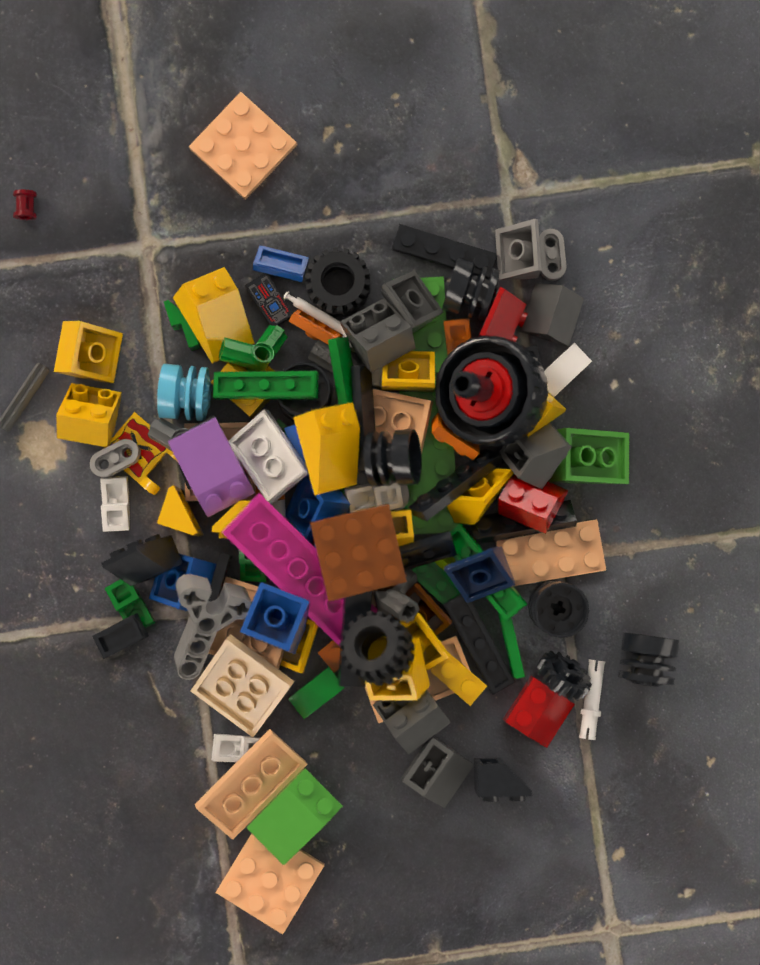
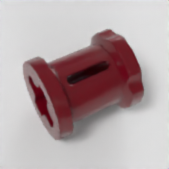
M26 189L13 191V196L16 197V211L13 212V218L19 220L36 219L34 198L37 197V192Z

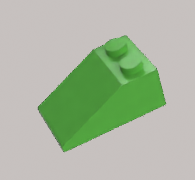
M574 428L557 429L572 447L548 482L629 484V433Z
M303 769L246 828L282 865H285L343 806L306 769Z

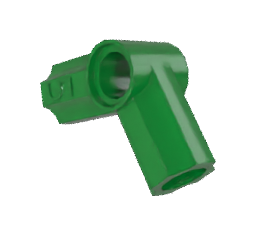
M269 325L255 345L224 337L218 358L220 361L246 367L248 372L266 371L288 336L285 334V330L278 325Z

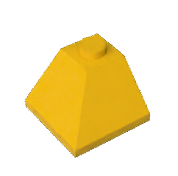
M494 469L450 503L447 507L454 523L475 525L511 478L513 471L511 469Z

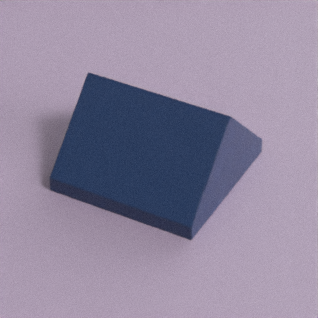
M502 546L488 549L444 566L445 572L467 603L515 586V580Z

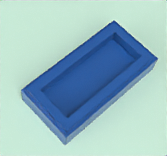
M259 245L253 263V270L303 282L309 257Z

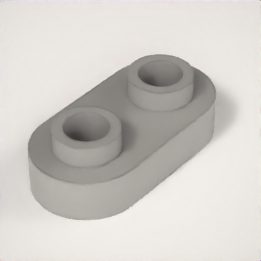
M546 229L539 236L541 275L548 281H557L566 271L564 238L558 230ZM552 240L554 246L548 247L545 241ZM548 266H556L557 271L554 273L550 272Z
M122 439L95 453L90 460V469L99 477H111L138 462L141 456L140 447L132 440ZM127 449H131L132 455L126 458L124 452ZM108 461V468L103 470L101 467L102 463Z

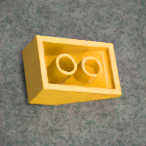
M225 267L182 284L173 296L174 301L212 364L219 361V351L224 337L251 345L254 344L238 288Z
M353 402L313 410L294 417L314 495L357 485L360 426Z

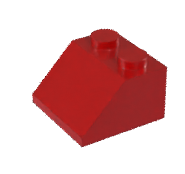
M500 287L479 337L486 335L498 336L516 342L518 336H515L514 332L517 326H523L528 313L524 312L526 304L506 289Z
M514 475L509 479L498 498V514L546 534L568 490L550 482H547L543 489H540L518 479Z
M530 676L503 720L547 748L575 704L565 697L559 696L557 692L555 693L550 690L547 685Z

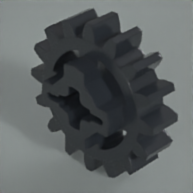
M553 651L545 653L537 664V668L540 669L538 675L544 677L543 683H549L548 687L555 693L558 691L559 696L566 695L568 700L572 698L576 701H579L580 698L583 699L592 686L589 682L590 676L584 674L586 670L579 668L580 664L574 659L571 660L570 656L563 657L559 651L557 654Z

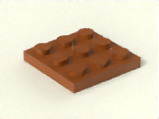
M388 503L310 522L328 601L407 582Z

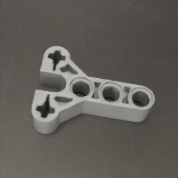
M192 574L182 575L178 578L176 590L179 601L183 607L188 609L190 614L174 654L177 672L182 679L191 680L200 674L219 630L237 619L242 620L246 618L252 604L246 588L225 582L220 596L215 601H208L212 593L208 578Z

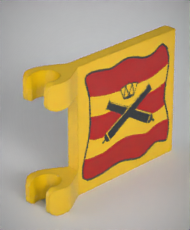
M134 412L113 436L109 446L122 439H129L138 444L141 450L140 459L134 465L124 469V471L149 493L156 495L160 487L147 476L166 453L176 461L177 459L173 451L149 438L150 425ZM127 449L124 452L126 458L132 455L131 449Z

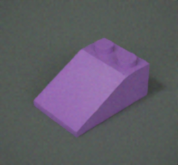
M216 417L168 441L207 517L255 494L246 472Z

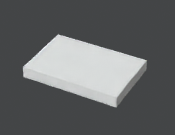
M264 409L228 440L236 456L263 497L270 504L277 501L308 474L306 464L269 410Z

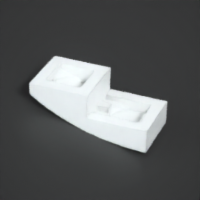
M575 343L544 371L548 382V393L553 397L592 362Z
M128 476L101 478L103 532L129 530Z
M393 481L391 486H384L382 484L381 487H371L370 484H363L345 488L346 499L351 504L349 513L387 503L390 506V510L404 507L401 488L396 481Z
M214 734L211 760L216 762H237L261 737Z

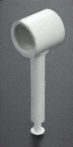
M290 291L284 294V300H290L296 308L342 334L343 337H347L340 321L300 297L296 299L289 294ZM349 341L350 350L355 352Z

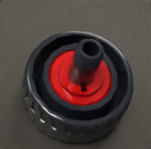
M498 336L474 337L459 344L443 361L436 378L435 402L441 419H443L448 429L452 430L459 438L483 446L509 445L524 438L541 420L547 405L548 382L544 369L538 362V358L523 345Z

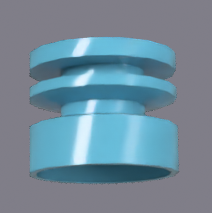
M163 364L157 392L159 418L177 420L181 408H184L186 420L191 421L193 419L194 411L196 412L197 421L205 420L212 395L209 368L201 367L197 378L196 367L191 366L187 377H184L181 365Z

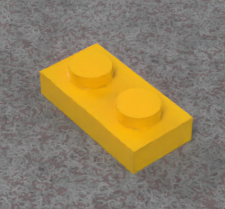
M451 654L449 658L435 665L430 670L469 706L487 687L486 684Z

